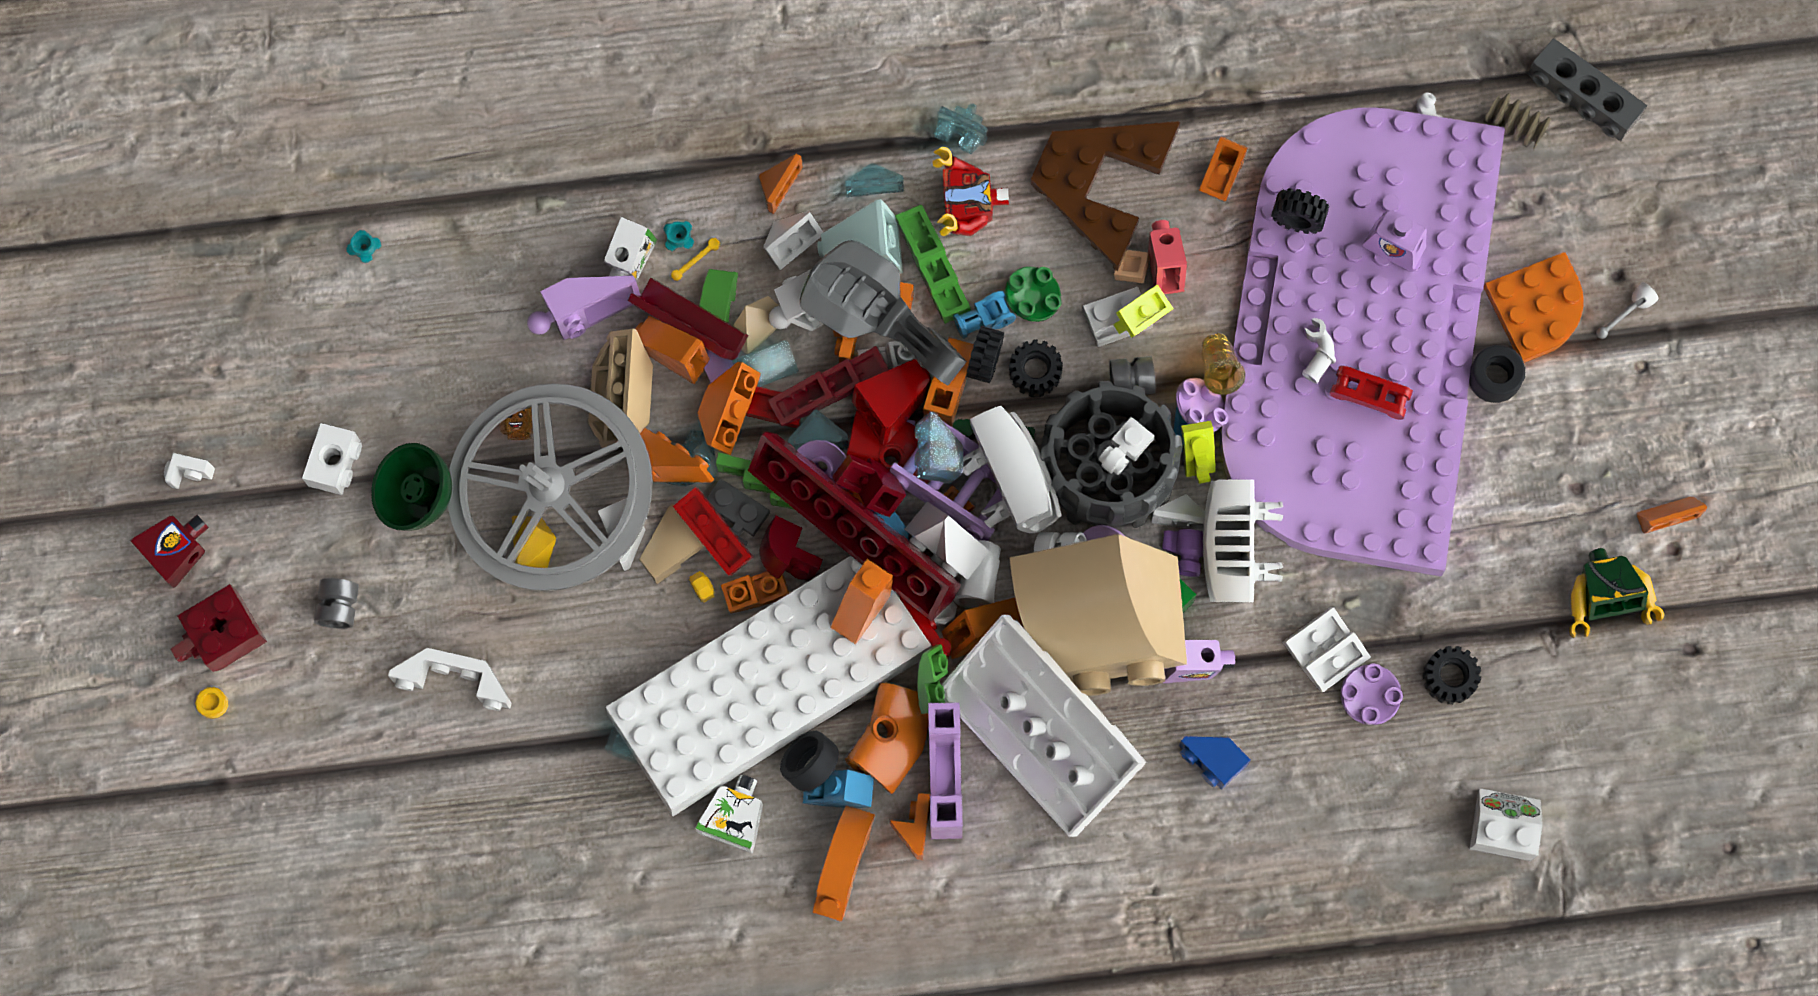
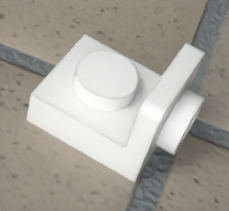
M173 453L171 461L166 463L164 478L169 486L178 489L182 476L195 481H201V478L212 480L215 468L206 460Z

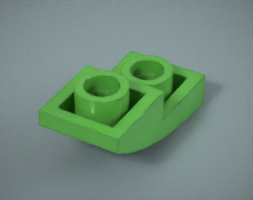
M709 269L699 306L729 323L731 301H735L738 272Z
M941 644L935 645L922 653L920 659L917 689L921 714L929 713L928 703H945V691L939 679L948 674V660L943 653Z

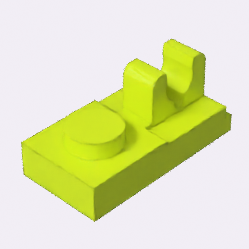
M1157 284L1117 311L1116 315L1120 320L1115 322L1113 326L1119 334L1127 330L1132 338L1173 310V307Z
M1211 420L1182 425L1186 477L1196 476L1199 484L1211 482L1209 473L1216 472L1214 431Z

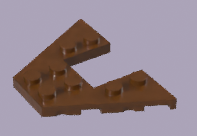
M1181 122L1052 131L1031 177V185L1040 194H1043L1047 198V202L1054 209L1057 208L1068 219V223L1082 237H1086L1091 242V246L1095 250L1098 249L1112 263L1113 268L1118 271L1138 226L1139 217L1087 199L1105 156L1160 175L1180 129Z

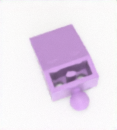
M634 276L566 278L540 291L548 312H533L528 317L527 325L532 333L541 335L546 333L550 329L551 323L554 322L564 340L577 338L584 334L587 328L632 306L633 304L627 301L631 293L640 295Z

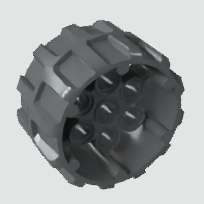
M1100 381L1098 388L1083 393L1077 390L1072 391L1066 396L1065 405L1056 414L1049 415L1045 423L1041 442V459L1045 462L1052 480L1051 486L1056 492L1058 502L1067 512V520L1072 524L1077 525L1084 522L1093 526L1119 527L1132 523L1133 528H1138L1145 524L1150 513L1169 501L1179 472L1180 456L1183 447L1182 439L1179 435H1175L1171 426V411L1166 405L1159 407L1146 397L1144 388L1134 385L1132 390L1113 386L1111 381ZM1110 415L1123 416L1129 419L1132 417L1155 435L1154 438L1162 452L1159 462L1154 461L1152 453L1145 449L1137 458L1147 464L1145 469L1139 470L1134 468L1131 464L1133 460L1126 455L1125 458L1129 460V463L1119 475L1114 472L1110 474L1101 466L1102 462L1098 459L1108 446L1116 447L1111 443V440L1128 421L1126 420L1120 426H1116L1113 417ZM1083 419H1087L1089 423L1087 434H1075L1069 441L1063 439L1064 433L1071 426ZM1097 425H1104L1108 428L1109 432L1100 435L1093 428ZM1082 445L1089 452L1083 456L1077 455L1073 452V448ZM1061 453L1067 454V459L1071 465L1078 467L1076 479L1073 478L1067 482L1061 474L1056 463L1060 460ZM1085 473H1092L1096 476L1097 481L1086 483L1082 480L1081 476ZM1150 474L1156 475L1155 485L1144 494L1134 498L1133 493H1131L1133 480L1143 481ZM1115 480H1121L1127 487L1124 490L1118 491L1112 488L1111 483ZM1101 488L1105 490L1107 498L1114 502L1099 501L1085 495H1093Z

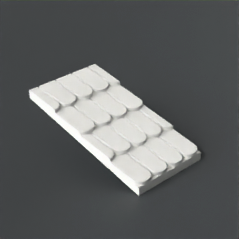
M1001 615L942 684L945 691L944 700L947 703H960V718L1069 837L1078 836L1084 827L1097 816L1101 809L1146 764V761L1115 725L1110 724L1089 697L1079 691L1048 652L1043 651L1017 620H1013L1010 615Z

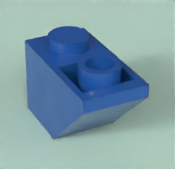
M1185 736L1179 744V747L1182 749L1180 751L1182 757L1190 765L1196 763L1203 771L1201 775L1205 781L1212 787L1217 785L1221 790L1243 771L1251 761L1230 738Z

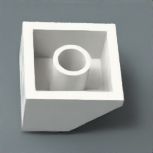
M928 501L904 529L913 536L909 541L922 552L926 548L933 553L931 560L954 578L959 573L968 580L991 552L951 517Z

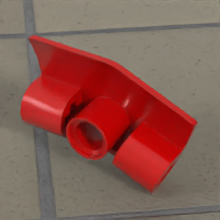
M856 411L846 457L848 454H851L864 461L871 458L890 471L892 465L887 464L884 458L892 456L898 460V465L903 468L923 440V436L918 432L919 429L909 422H905L887 444L882 445L859 411ZM933 445L913 475L929 484L947 458V450L939 445Z

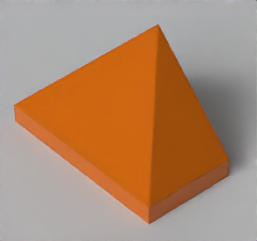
M798 154L759 174L768 211L772 214L776 212L803 168L802 158Z

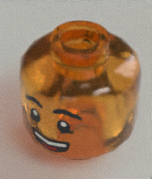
M532 407L509 416L499 424L500 432L507 435V440L531 439L533 434Z

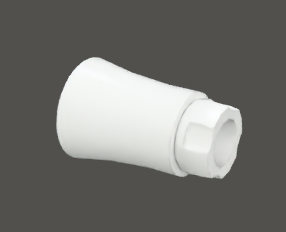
M979 540L991 552L968 580L963 576L961 577V586L953 600L961 607L971 609L994 603L996 579L1000 564L998 559L1001 548L992 542Z

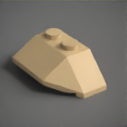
M637 330L611 331L606 338L607 342L601 348L592 365L591 391L605 397L619 407L630 418L639 433H641L650 420L653 364ZM589 413L588 424L598 438L601 447L604 448L618 442L612 430L599 418Z

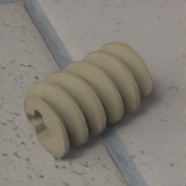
M1508 93L1503 98L1498 96L1483 121L1488 123L1495 118L1493 126L1500 127L1505 124V135L1515 130L1513 137L1515 141L1525 136L1523 145L1527 147L1535 142V149L1547 131L1551 118L1547 117L1544 121L1540 122L1541 112L1537 111L1534 115L1530 116L1531 106L1528 105L1520 110L1521 100L1518 99L1510 104L1511 94Z

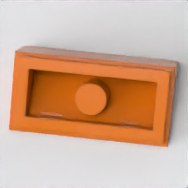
M1687 497L1637 513V518L1643 533H1650L1697 519L1706 511L1707 506L1695 497Z

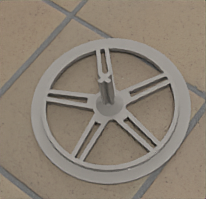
M540 384L512 392L490 405L473 421L464 433L455 450L449 468L452 478V495L448 510L454 531L460 543L470 557L485 571L508 584L530 590L551 591L571 588L586 583L610 569L628 552L636 541L647 518L652 498L653 478L651 462L645 442L636 426L610 400L591 390L568 384ZM550 404L573 406L591 413L612 430L618 442L564 466L556 465ZM539 405H543L548 447V455L546 456L541 454ZM532 407L535 464L529 462L527 467L522 464L519 469L472 462L481 443L498 424L509 416ZM623 448V452L578 475L575 474L574 469ZM626 459L629 470V492L626 506L616 528L606 538L569 494L570 487ZM470 468L519 475V480L517 484L469 474ZM468 479L525 491L528 496L498 553L484 541L473 522L467 497ZM569 505L574 508L603 542L599 547L564 511ZM549 507H553L594 550L582 559L558 567L534 568L514 563ZM529 511L535 512L510 555L505 559L504 556Z

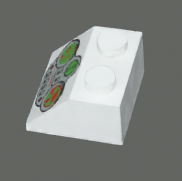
M1479 788L1470 849L1528 861L1536 858L1539 853L1542 832L1541 800Z

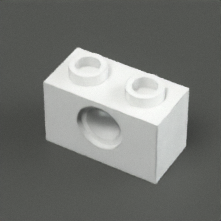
M323 423L320 424L302 477L308 487L339 495L343 494L344 488L349 487L352 480L353 471L351 467L353 461L359 458L362 449V443H360L356 433ZM341 455L337 464L328 465V461L332 456Z

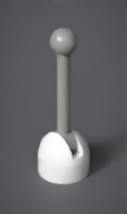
M1642 282L1632 293L1633 303L1605 327L1598 328L1596 331L1597 337L1600 339L1606 338L1608 331L1636 307L1646 309L1658 301L1656 292L1648 284Z

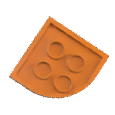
M1566 252L1487 282L1483 287L1513 349L1522 357L1524 363L1548 354L1562 346L1575 331L1583 313V290Z

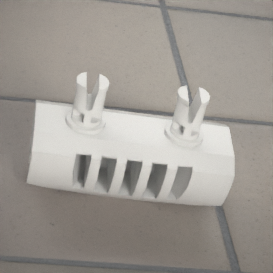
M998 406L971 418L970 425L979 443V448L964 457H960L958 463L965 465L961 470L967 476L988 463L1003 496L1000 502L981 511V515L989 517L984 521L985 524L992 528L1011 516L1018 530L1030 534L1041 532L1058 520L1062 515L1056 492L1051 486L1052 480L1045 462L1041 459L1037 445L1015 412L1008 414L1002 406Z
M1227 479L1211 481L1203 528L1204 569L1210 602H1254L1255 581H1282L1283 576L1268 573L1269 570L1283 568L1281 562L1256 563L1254 560V523L1256 520L1282 521L1283 515L1270 513L1268 510L1282 508L1283 503L1282 501L1256 502L1254 499V480Z

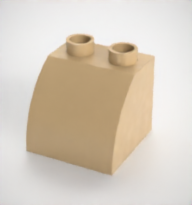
M1116 534L1010 557L1014 594L1024 629L1043 651L1048 652L1081 693L1087 696L1109 693L1111 691L1110 679L1124 676L1128 677L1129 685L1148 686L1165 682L1164 669L1187 665L1177 556Z

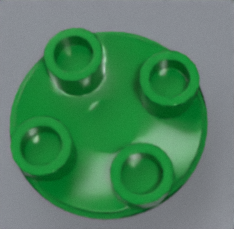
M1028 266L1020 268L1013 272L1006 282L1005 297L1009 307L1016 315L1027 321L1040 322L1047 320L1057 312L1062 304L1060 287L1053 277L1052 271L1047 267Z

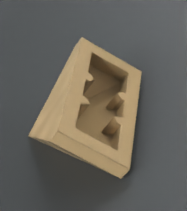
M769 296L746 305L733 325L749 335L741 349L748 357L776 330L769 322V313L774 307L779 305Z

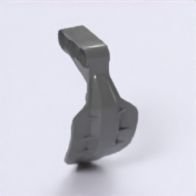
M855 240L842 242L826 254L810 270L801 292L800 306L805 313L832 328L842 336L854 338L875 332L901 342L934 377L948 386L967 362L943 336L917 320L900 297L899 270L890 261L864 244Z

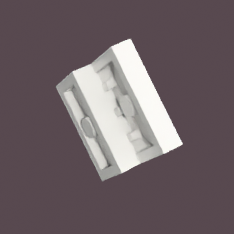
M1330 607L1283 641L1290 654L1321 692L1326 691L1352 670L1371 658L1356 634L1349 631L1334 607Z

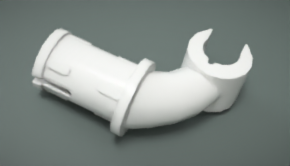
M1312 318V324L1319 328V332H1311L1307 328H1305L1307 338L1311 342L1317 343L1318 347L1315 349V356L1306 369L1303 370L1302 375L1310 382L1318 384L1329 365L1336 362V358L1334 357V344L1331 336L1326 331L1325 323L1321 319Z

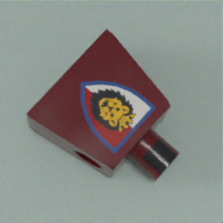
M171 515L135 536L130 541L165 581L175 588L205 553L204 548L195 539L209 527L198 515L194 516L184 526Z

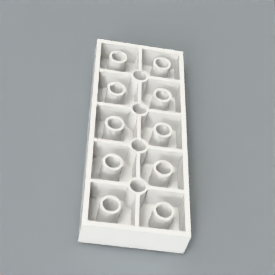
M849 556L606 706L608 717L672 817L791 743L800 735L810 731L878 688L879 683H886L920 661L922 653L929 650L931 644L895 591L891 589L890 598L856 645L831 628L834 617L849 583L862 567V564L852 556Z

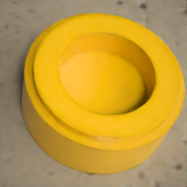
M208 687L199 692L195 705L201 715L209 719H215L226 712L228 699L220 689Z

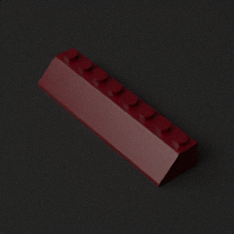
M765 431L761 435L748 472L860 564L863 565L868 559L893 576L891 589L931 622L953 602L961 584L951 574L934 563L929 556L923 554L904 536L885 523L881 517L866 508L859 499L853 497L840 485L835 484L833 479L820 470L812 461L799 453L790 443L771 432Z

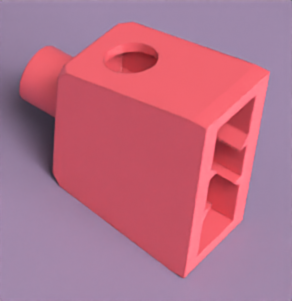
M1158 220L1152 224V231L1149 232L1148 253L1153 285L1158 284L1164 294L1184 292L1187 261L1180 231L1176 227L1170 228L1167 220Z

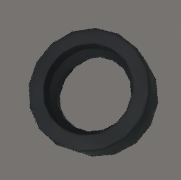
M817 730L808 731L794 740L785 751L780 764L781 774L795 788L801 791H811L819 787L832 774L839 759V750L823 733Z

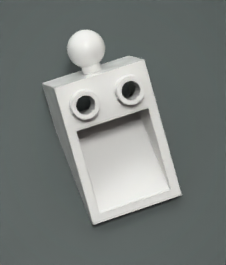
M810 270L799 276L787 278L782 282V286L774 289L780 306L774 307L769 313V322L774 328L785 329L793 323L813 331L824 325L805 313L800 306L801 292Z

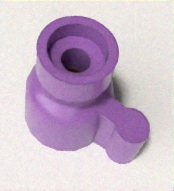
M1193 529L1165 530L1162 549L1181 556V560L1178 561L1179 575L1189 577L1200 576L1201 564L1199 563V558L1203 557V531Z

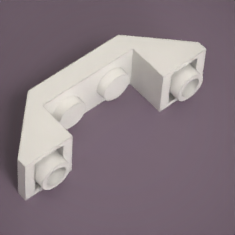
M426 648L392 668L388 674V677L396 683L395 687L407 691H413L414 687L423 689L429 666H431L432 671L448 675L449 671L461 673L460 677L471 681H478L480 677L481 680L476 697L483 703V707L495 711H501V707L511 708L512 703L488 663L483 660Z

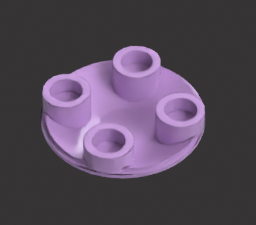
M1189 378L1179 385L1176 392V404L1181 416L1188 424L1211 420L1213 431L1215 432L1228 421V415L1224 411L1225 404L1221 397L1222 389L1217 382Z
M1375 663L1362 665L1352 670L1346 676L1341 686V701L1345 711L1351 718L1366 725H1378L1391 719L1397 713L1403 699V693L1397 678L1388 669Z

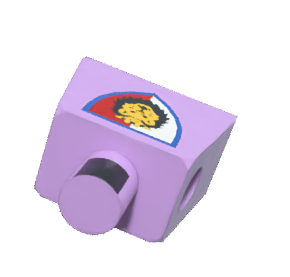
M1387 210L1375 222L1362 247L1413 272L1426 248V228L1412 221L1407 216Z
M1185 640L1187 665L1164 669L1165 682L1163 683L1212 679L1222 669L1235 667L1234 651L1220 650L1217 640Z

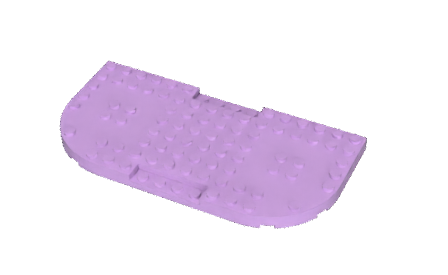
M1385 108L1347 109L1328 114L1301 128L1281 146L1266 169L1260 185L1253 218L1224 401V411L1228 415V421L1220 428V454L1227 479L1254 480V499L1256 502L1282 501V508L1268 510L1270 513L1283 515L1282 521L1256 520L1255 523L1267 533L1270 532L1286 542V545L1306 553L1435 576H1442L1445 572L1468 406L1467 394L1470 367L1472 365L1481 292L1483 291L1505 132L1504 127ZM1283 189L1286 191L1287 189H1293V191L1301 189L1303 193L1308 191L1311 192L1312 196L1318 195L1320 199L1326 200V204H1329V210L1322 231H1317L1316 234L1311 232L1304 234L1303 231L1298 233L1294 232L1295 229H1285V225L1280 226L1277 224V221H1273L1271 214L1278 192ZM1387 210L1407 216L1412 221L1426 228V248L1413 272L1362 247L1375 222ZM1312 318L1321 319L1325 323L1326 331L1331 336L1334 344V357L1336 358V362L1329 365L1318 384L1310 382L1302 375L1303 370L1306 369L1315 356V349L1318 347L1317 343L1311 342L1307 338L1305 328H1307L1311 332H1319V328L1312 324ZM1341 365L1348 366L1412 389L1411 399L1406 401L1404 407L1406 408L1404 419H1394L1377 410L1330 396L1331 387L1333 384H1336L1338 379L1336 376L1338 367ZM1350 381L1348 388L1356 390L1358 383ZM1387 393L1385 400L1393 403L1395 397Z

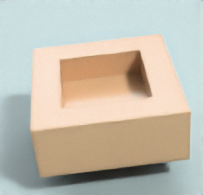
M1127 250L1119 270L1114 272L1115 280L1144 283L1150 259L1149 253Z

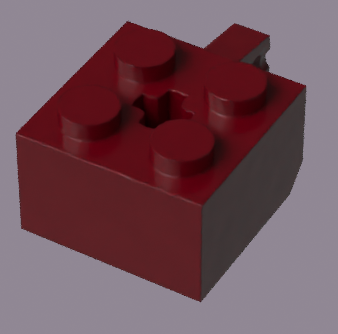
M229 584L177 615L186 633L182 635L183 641L170 650L178 662L181 663L192 656L195 660L202 658L205 665L214 672L222 670L265 644L267 640L239 592ZM223 625L224 631L220 633V627Z

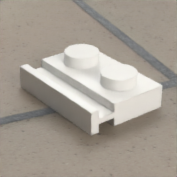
M1138 287L1083 306V312L1098 347L1130 336L1127 330L1119 334L1113 324L1120 320L1116 312L1141 295ZM1153 324L1148 326L1143 331L1153 328Z

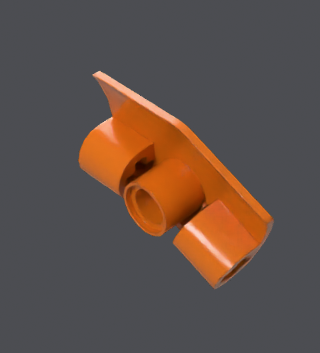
M879 683L871 721L867 724L865 732L845 759L852 769L862 774H870L890 794L895 792L924 748L929 726V713L921 714L918 692L890 683ZM878 724H882L887 728L888 735L886 738L881 737L877 733Z

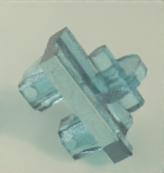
M970 103L967 109L957 106L955 111L941 106L938 111L935 137L944 142H949L955 132L962 136L959 148L969 154H973L979 145L984 146L988 140V137H986L988 128L981 125L983 117L975 114L977 105L974 103Z

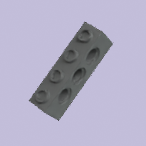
M1555 38L1550 41L1534 60L1528 72L1534 83L1538 86L1546 87L1555 94V97L1560 102L1571 105L1582 118L1593 121L1601 127L1607 136L1616 138L1620 142L1641 118L1648 106ZM1556 72H1563L1568 78H1562ZM1580 89H1587L1591 95L1583 94ZM1608 105L1612 107L1615 112H1609L1605 110L1603 106Z

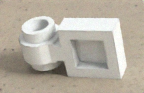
M1130 417L1111 440V443L1116 447L1108 446L1098 460L1102 462L1101 466L1110 474L1114 472L1119 475L1129 463V460L1125 458L1126 455L1135 461L1154 440L1155 435Z

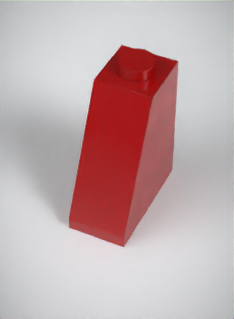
M913 359L855 384L852 403L882 445L887 444L927 398L931 383L930 374L926 368L920 366L916 359Z

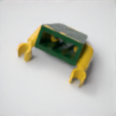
M1603 548L1594 549L1589 553L1590 562L1583 565L1582 574L1576 577L1571 592V616L1575 617V622L1569 628L1572 638L1576 636V625H1581L1584 628V637L1590 633V627L1584 621V616H1587L1590 621L1643 610L1641 619L1646 625L1652 624V619L1650 618L1651 611L1654 612L1657 621L1663 619V610L1655 606L1654 602L1657 599L1648 574L1637 566L1631 565L1625 556L1609 558L1606 550Z

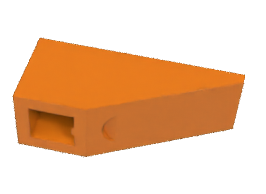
M949 337L948 342L967 362L949 386L933 377L923 408V416L925 419L930 412L952 427L967 381V369L974 344Z
M644 428L640 433L649 454L653 482H713L714 478L707 470L709 465L700 456L695 455L691 457L686 448L679 443L672 445L670 439L660 431L655 434Z

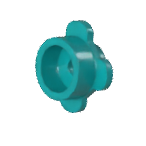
M677 221L664 226L663 230L667 235L665 246L668 250L674 251L680 247L690 249L694 245V240L690 234L692 225L688 221ZM681 234V237L677 238L676 235Z
M359 230L351 238L346 250L349 255L358 256L363 263H369L373 259L372 255L375 250L381 247V241L377 237L372 238L365 230ZM366 244V248L362 249L361 246Z

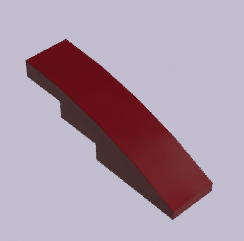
M874 346L851 360L847 358L823 373L818 371L768 401L781 426H785L853 394L855 384L890 369L879 348Z

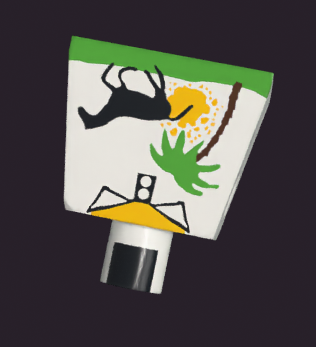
M621 217L604 259L606 265L611 269L609 276H634L636 280L639 278L657 242L656 237L648 228Z
M740 775L734 790L720 786L695 828L698 834L753 853L763 808L761 800L751 797L757 780Z

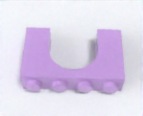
M928 703L931 839H962L960 703Z

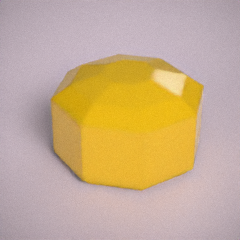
M699 571L689 577L688 580L701 602L705 603L714 597L713 584L703 572Z

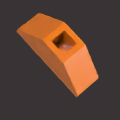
M743 362L735 363L707 386L697 412L707 445L727 455L732 453L761 376L760 372Z

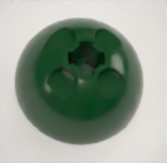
M420 443L400 445L384 457L375 472L371 487L374 511L380 521L389 528L399 531H415L425 528L440 518L447 509L452 495V478L447 464L433 449Z

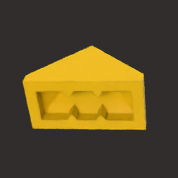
M516 515L512 516V525L517 518ZM532 516L525 518L513 540L514 547L532 519ZM542 517L516 558L515 563L534 568H548L557 537Z

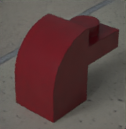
M848 454L832 476L835 484L858 493L866 508L889 518L906 497V493L899 480L886 467L871 458L864 461Z
M775 515L766 528L760 544L759 554L762 564L777 579H780L786 571L797 579L809 582L820 569L823 559L796 547L803 528Z

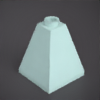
M882 199L875 200L821 234L822 241L817 242L819 256L823 258L842 242L848 240L858 241L894 264L899 273H903L899 225L895 214Z

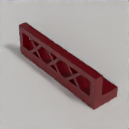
M653 278L649 279L641 296L631 293L627 300L658 320L698 338L703 342L706 349L724 359L735 361L749 336Z

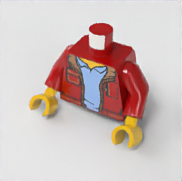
M940 147L934 151V154L939 155L941 159L937 158L932 161L933 166L940 168L945 165L946 168L943 169L945 214L937 220V223H942L945 227L939 233L941 236H947L950 232L956 235L972 236L992 221V206L1009 205L1008 188L991 189L990 174L952 156L948 148Z

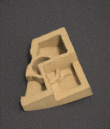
M673 504L667 508L639 559L656 584L680 569L681 563L705 547L672 507L674 506Z

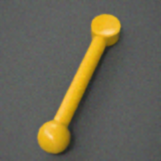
M711 238L706 248L679 270H673L671 278L679 281L682 278V274L711 250L716 251L719 249V240Z

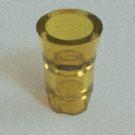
M1224 334L1208 335L1202 342L1201 352L1204 363V383L1215 394H1231L1243 385L1246 377L1245 369L1238 361L1232 344Z

